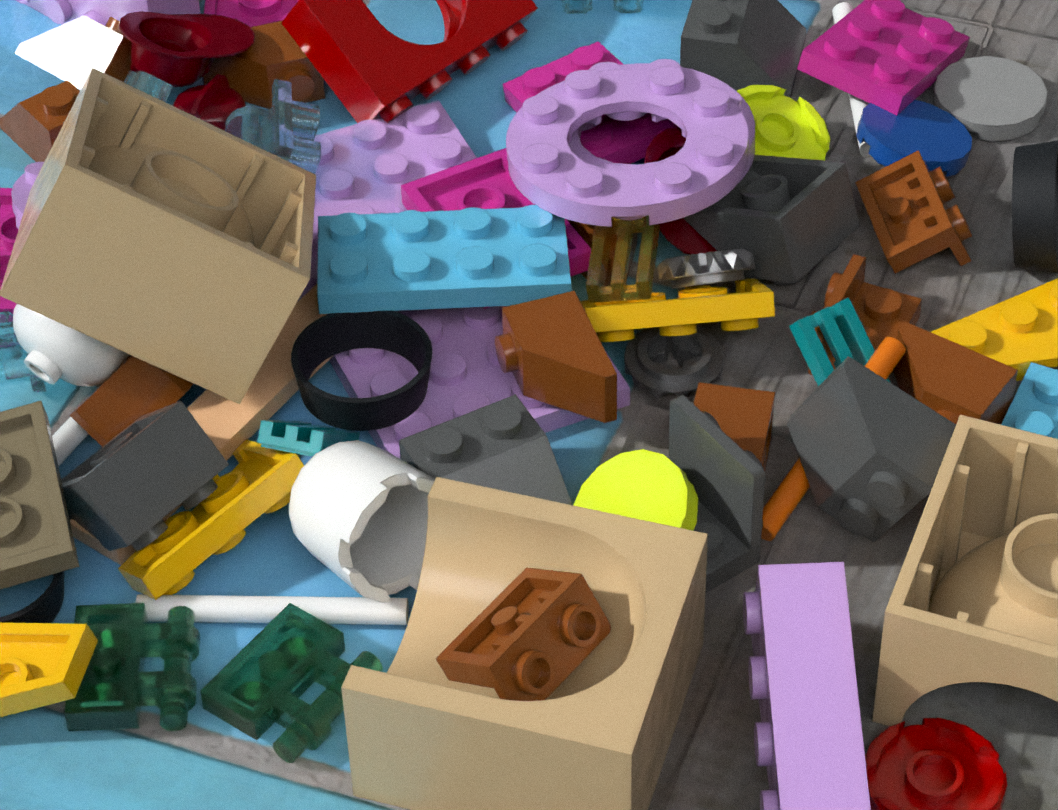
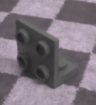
M681 395L670 401L669 459L686 473L688 481L693 484L698 496L697 524L694 531L708 534L706 593L760 562L766 475L761 462L752 452L740 448L721 430L718 422L710 413L706 411L701 412L690 400Z

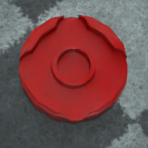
M923 718L922 725H910L904 728V721L889 726L870 743L865 760L871 810H1002L1008 784L1006 771L1005 773L1003 772V768L998 762L1000 755L989 740L969 726L944 718Z

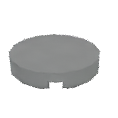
M993 56L970 57L948 65L937 76L933 105L953 115L965 125L968 131L977 132L979 140L989 142L1006 141L1026 135L1039 125L1040 117L1044 116L1048 91L1042 78L1028 66L1007 58Z

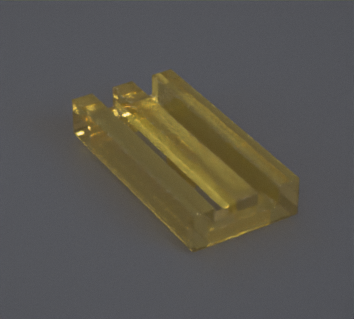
M649 215L636 220H621L611 217L612 227L595 225L586 280L589 302L651 299L660 224L649 225ZM642 232L636 284L626 285L633 233ZM612 234H618L611 286H605Z

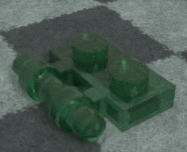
M145 603L76 606L74 624H87L98 639V642L76 697L67 700L65 703L64 715L68 731L139 729L141 706H157L160 708L159 724L165 730L180 731L184 729L188 723V711L196 704L197 682L191 676V664L199 656L200 633L194 627V611L186 606H176L168 611L167 623L148 624ZM145 657H161L164 660L163 671L144 672Z
M289 603L200 690L202 705L206 711L255 740H258L275 722L286 728L274 741L273 749L282 760L287 763H293L306 749H317L331 734L330 724L344 711L341 687L351 665L380 672L383 670V666L380 660L368 651L361 652L351 664L340 659L339 657L345 651L344 633ZM314 682H317L326 689L311 705L299 699Z

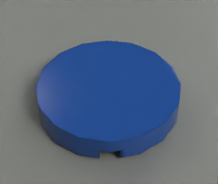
M919 100L912 101L897 116L869 103L863 108L857 127L856 137L860 144L866 142L870 145L868 154L885 167L919 150L930 171L940 166L943 171H946V177L956 175L965 167L972 147V137L964 124L950 113Z

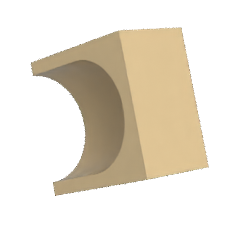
M92 67L30 190L0 289V296L240 404L310 280L316 175Z
M964 415L959 416L885 610L872 721L887 726L901 723L907 709L919 697L937 688L958 683L984 682L1009 685L1038 693L1058 702V439Z
M436 477L427 496V534L419 584L411 615L394 660L387 673L351 665L341 687L353 796L410 810H648L703 646L708 534ZM526 567L582 574L611 625V631L546 700L541 701L500 699L494 688L449 681L435 659Z

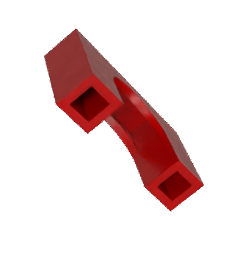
M298 0L282 21V25L357 123L363 120H375L379 117L389 123L413 107L414 104L411 102V99L417 95L422 94L428 100L442 91L452 82L453 79L450 77V74L460 69L464 75H467L478 68L491 56L488 50L495 45H498L501 51H504L519 41L528 32L523 24L538 7L532 0H436L443 16L445 34L443 42L431 45L415 44L395 36L376 19L363 0Z

